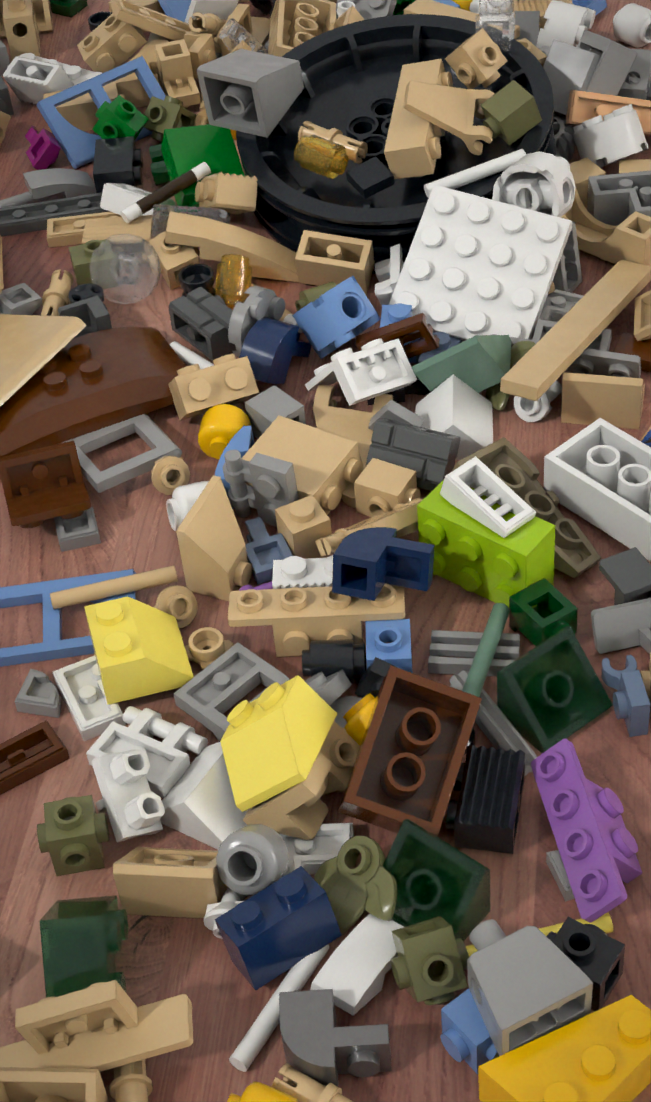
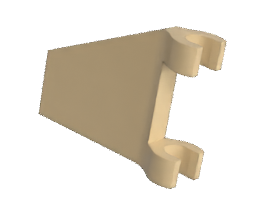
M409 81L406 85L404 109L461 138L468 150L474 155H481L483 150V143L477 140H483L489 144L492 142L493 131L486 126H473L474 116L479 119L485 118L481 104L495 94L494 92L486 89H463Z
M319 384L313 404L316 427L358 442L364 470L367 466L366 461L369 447L372 443L373 431L368 428L370 420L390 400H393V395L383 394L375 397L372 412L336 407L337 401L331 399L335 387Z

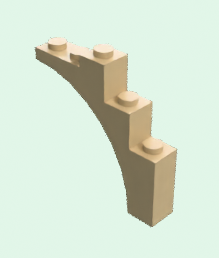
M151 32L143 48L129 61L143 56L162 88L155 45L172 42L173 40ZM135 72L102 86L111 102L120 95L125 100L133 103L137 108L148 106L151 100ZM61 91L43 94V97L45 99ZM89 93L55 107L70 124L82 131L92 130L99 120L95 117L98 108Z

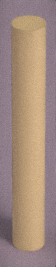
M173 565L50 593V598L54 610L178 582L175 566Z

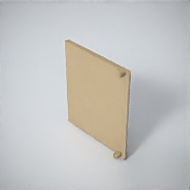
M0 314V407L86 327V324L80 318L73 316Z

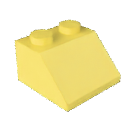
M128 596L84 606L107 705L180 688L194 677L175 616Z
M299 675L281 685L278 682L271 684L263 691L259 698L250 703L247 700L240 702L227 717V721L230 724L220 743L235 805L242 812L306 780L338 714Z

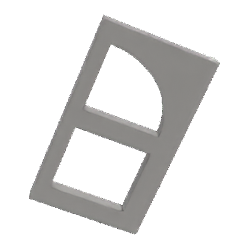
M142 414L64 441L74 440L81 472L98 493L151 471L155 465L154 462L163 456H176L180 458L182 455V450L147 414ZM135 432L152 449L101 472L85 455Z

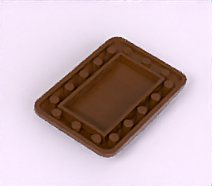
M153 327L111 328L74 338L0 407V457L56 445L172 405L174 402L168 384L174 377L178 376L177 370L186 367V365L159 330Z

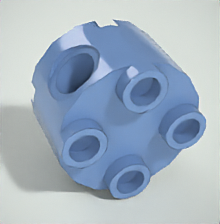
M354 276L339 283L292 315L321 359L381 320Z

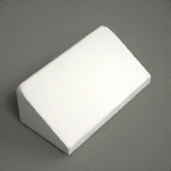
M106 183L103 187L100 207L121 215L120 212L152 192L124 183ZM169 198L143 215H153L155 223L175 206V202Z

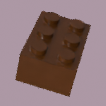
M390 665L378 693L338 812L429 845L439 834L482 698Z

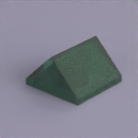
M570 626L564 627L497 672L498 708L519 734L541 753H544L562 739L568 738L613 706Z
M403 820L383 864V867L394 876L397 886L396 906L391 920L406 927L441 916L452 925L455 939L462 938L464 942L472 930L491 911L490 869L411 820Z

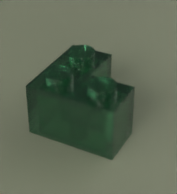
M117 895L57 900L39 921L46 998L62 996L85 989L94 983L116 980L126 992L125 975L123 971L116 972L115 955L118 951H121L122 940L128 939V917L126 909L118 910Z

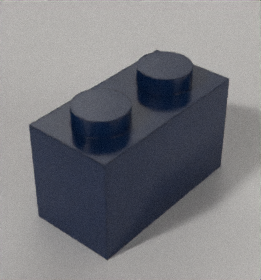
M302 866L281 877L278 881L215 919L233 964L255 990L286 972L306 956L317 952L342 936L326 891Z

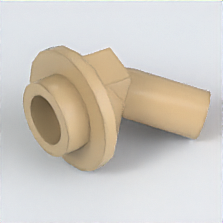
M163 456L154 462L151 480L153 486L159 492L165 495H172L177 487L188 484L190 471L182 457Z

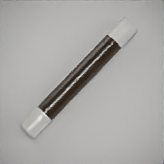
M206 162L197 165L122 210L120 213L126 223L133 221L211 174L209 166Z

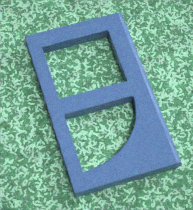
M143 56L38 101L36 106L74 169L94 161L96 140L102 138L99 135L90 134L76 128L55 107L89 93L99 109L105 101L111 103L102 86L134 72L150 99L153 96L164 100L166 95ZM143 128L135 142L151 135L152 132Z
M134 569L0 587V608L43 603V642L0 648V667L95 654L91 636L62 640V608L53 610L50 593L136 574ZM136 591L90 602L96 604L127 596L137 600Z

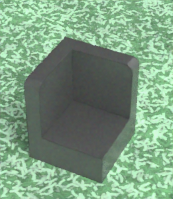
M98 295L58 308L59 316L78 317L86 324V327L74 338L112 328L110 315Z
M636 547L600 560L599 570L615 589L614 605L651 598V565Z

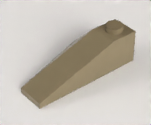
M503 437L456 462L452 471L476 456L536 511V517L555 525V569L576 578L598 564L601 559L600 555L577 523L565 518L559 511L557 505L560 500L554 491L546 492L537 480L540 472L536 466L506 438Z

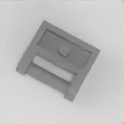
M237 642L173 694L176 706L212 731L220 742L230 724L227 721V717L223 715L227 710L260 683L267 688L275 682L281 685L290 679ZM263 691L260 692V693H259L256 697H254L251 701H249V703L252 702L253 700L259 698L260 695L263 693Z

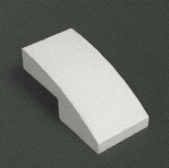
M369 914L332 953L312 981L310 990L333 989L335 1005L354 1016L382 990L385 974L392 968L391 959L398 957L391 931L403 928L404 926L393 920L385 921Z

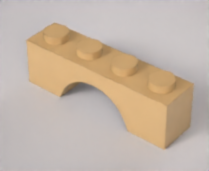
M575 189L573 206L561 218L575 222L578 249L614 264L621 259L651 266V217L635 211L617 226L605 224L588 212L580 199L578 190Z

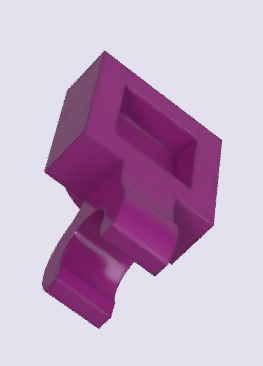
M32 125L25 134L26 139L31 144L26 154L35 169H47L49 165L57 160L61 147L53 133L45 128L39 133L36 127Z

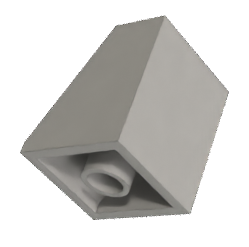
M239 49L200 65L196 70L209 125L268 138L304 89L300 62L298 60L245 49Z

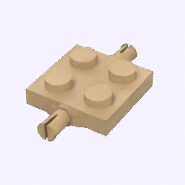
M415 498L405 504L399 503L391 511L370 517L349 527L340 528L335 533L316 540L320 556L334 553L346 536L358 530L375 527L396 528V538L417 531V505L422 499Z

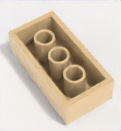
M276 0L270 18L268 54L282 57L307 40L329 31L330 25L336 20V3L327 0Z

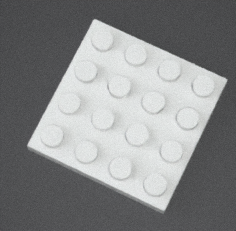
M433 185L389 305L398 303L412 305V316L424 313L426 324L432 326L433 332H445L451 337L462 339V341L476 335L492 334L509 335V337L531 340L571 232L572 221Z

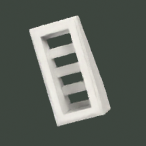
M476 456L447 474L444 478L440 495L450 504L503 538L532 520L536 515L534 509ZM486 495L488 498L483 500L481 496ZM496 503L501 505L495 511L491 508ZM509 511L516 515L507 522L502 518Z

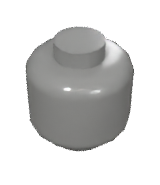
M249 824L230 834L221 843L216 857L217 871L222 882L232 891L242 895H255L278 881L284 874L288 863L287 847L283 838L274 829L262 824Z

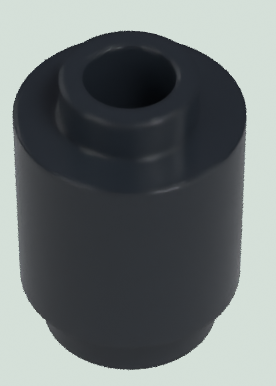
M354 639L311 641L310 650H302L303 677H312L319 672H323L324 676L328 677L343 670L350 683L355 684V679H361L366 672L365 643L354 644Z

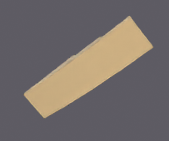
M169 212L165 243L200 247L199 259L234 263V275L299 282L295 263L297 253L291 249L241 227L205 217Z

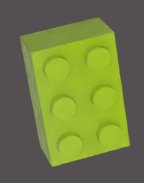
M443 481L417 505L419 542L435 545L433 575L441 576L461 586L466 591L474 592L494 603H504L508 607L510 596L543 578L554 586V524L535 516L532 520L503 538L440 495ZM486 495L481 496L483 500L488 498ZM498 503L491 506L494 511L501 507ZM509 511L502 518L507 522L516 515Z

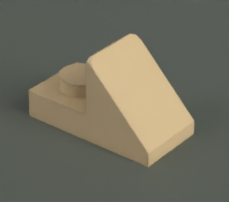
M319 751L305 781L250 808L243 821L247 825H265L274 829L279 834L312 840L315 838L328 813L329 808L320 797L327 788L323 782L333 764Z

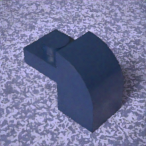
M264 317L258 320L248 332L239 358L248 356L256 380L265 383L285 384L291 357H309L312 345L310 342L299 339L301 334L298 332L299 326Z
M375 527L353 532L342 540L333 554L332 593L375 601L385 583L428 591L433 578L435 545L396 538V528Z

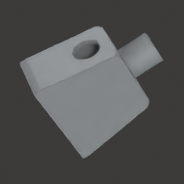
M490 919L481 922L472 930L469 939L477 949V952L471 954L467 959L468 986L499 1056L591 1013L593 982L537 927L526 926L506 936L498 923Z

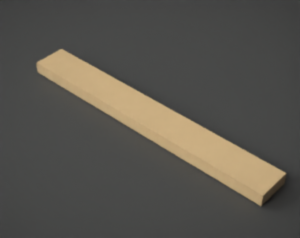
M620 259L501 378L500 391L537 401L651 281V266Z

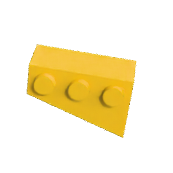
M629 995L478 1066L479 1100L482 1102H632L651 1083V1010L633 995Z

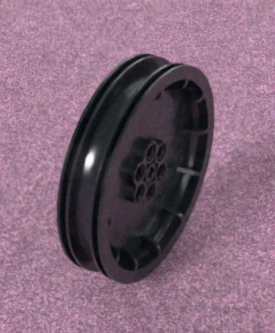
M431 14L392 15L362 20L329 30L298 45L282 57L300 62L304 84L302 92L268 138L236 131L237 146L245 176H255L258 179L256 181L258 184L256 208L253 212L262 227L274 240L296 253L303 230L371 240L375 263L389 259L390 247L400 244L402 247V261L405 262L429 199L424 190L425 184L519 149H523L526 154L540 151L556 156L553 130V92L547 73L537 58L521 43L492 27L462 18ZM482 28H484L493 42L499 46L502 54L508 61L498 69L501 76L486 88L480 84L474 89H486L496 94L511 81L515 80L534 96L542 118L540 123L510 146L499 136L497 138L492 137L490 144L483 140H477L483 143L481 155L472 154L461 138L445 130V135L440 137L441 157L436 159L434 174L394 179V185L367 199H364L347 181L346 171L359 164L338 155H326L322 149L299 142L298 140L300 127H305L303 125L304 121H310L329 130L336 128L341 130L343 135L367 143V154L365 158H362V163L376 156L389 169L384 148L402 65L442 59L445 71L450 72L452 75L453 87L467 89L464 83L457 78L455 71L445 58ZM474 116L473 126H484L483 121L486 118L479 119ZM503 171L453 190L492 199L493 186Z

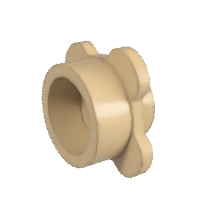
M204 627L194 631L189 637V645L184 647L188 660L198 663L203 670L229 650L233 643L230 640H224L219 630L212 627Z

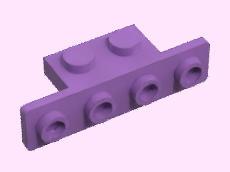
M562 739L531 762V768L580 916L583 920L591 923L627 899L623 882L629 883L641 875L642 870L636 857L638 845L634 837L626 829L621 816L624 808L620 799L611 789H603L585 778L573 743L567 739Z

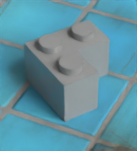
M651 171L589 176L588 212L597 220L615 226L621 224L635 211L651 217Z

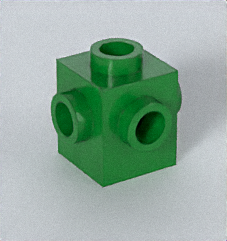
M118 95L111 103L105 101L95 114V117L99 120L92 130L102 139L134 136L135 141L149 118L137 110L133 103Z

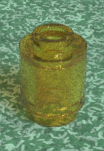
M314 134L302 136L294 152V159L300 163L302 168L329 179L336 178L338 174L342 175L346 170L349 160L348 155H346L345 146Z
M236 254L223 255L221 263L217 265L215 295H219L230 309H234L238 301L245 302L250 294L244 292L251 287L252 267L249 266L250 259Z

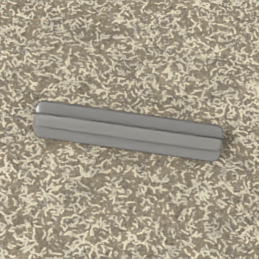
M463 670L458 675H453L449 680L450 687L462 691L469 672ZM482 688L480 694L482 700L475 723L496 749L503 748L506 751L512 749L515 752L522 750L525 753L526 776L529 772H533L531 762L538 756Z

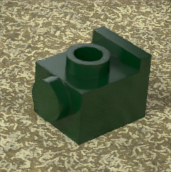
M545 578L509 597V627L514 632L519 630L541 652L552 646L556 649H563L573 641L577 633L578 608Z

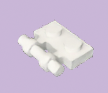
M129 706L123 714V722L129 724V727L112 721L86 752L89 765L92 766L91 761L97 756L134 749L146 751L151 766L148 774H146L150 790L156 795L165 798L190 766L189 755L185 752L189 750L199 755L204 747H207L208 739L196 734L193 727L180 722L175 725L163 720L160 713L149 708L140 710ZM157 736L164 740L160 742L151 737Z

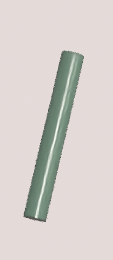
M504 603L493 605L462 689L464 692L480 697L510 613L509 607Z

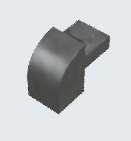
M333 989L279 992L280 1029L286 1061L294 1069L325 1086L329 1083L338 1086V1074L370 1077L378 1072L392 1071L388 1024L337 1027Z

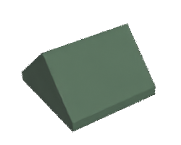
M476 335L412 366L414 374L430 392L454 374L479 393L500 383L501 378L510 370L511 339L509 335Z

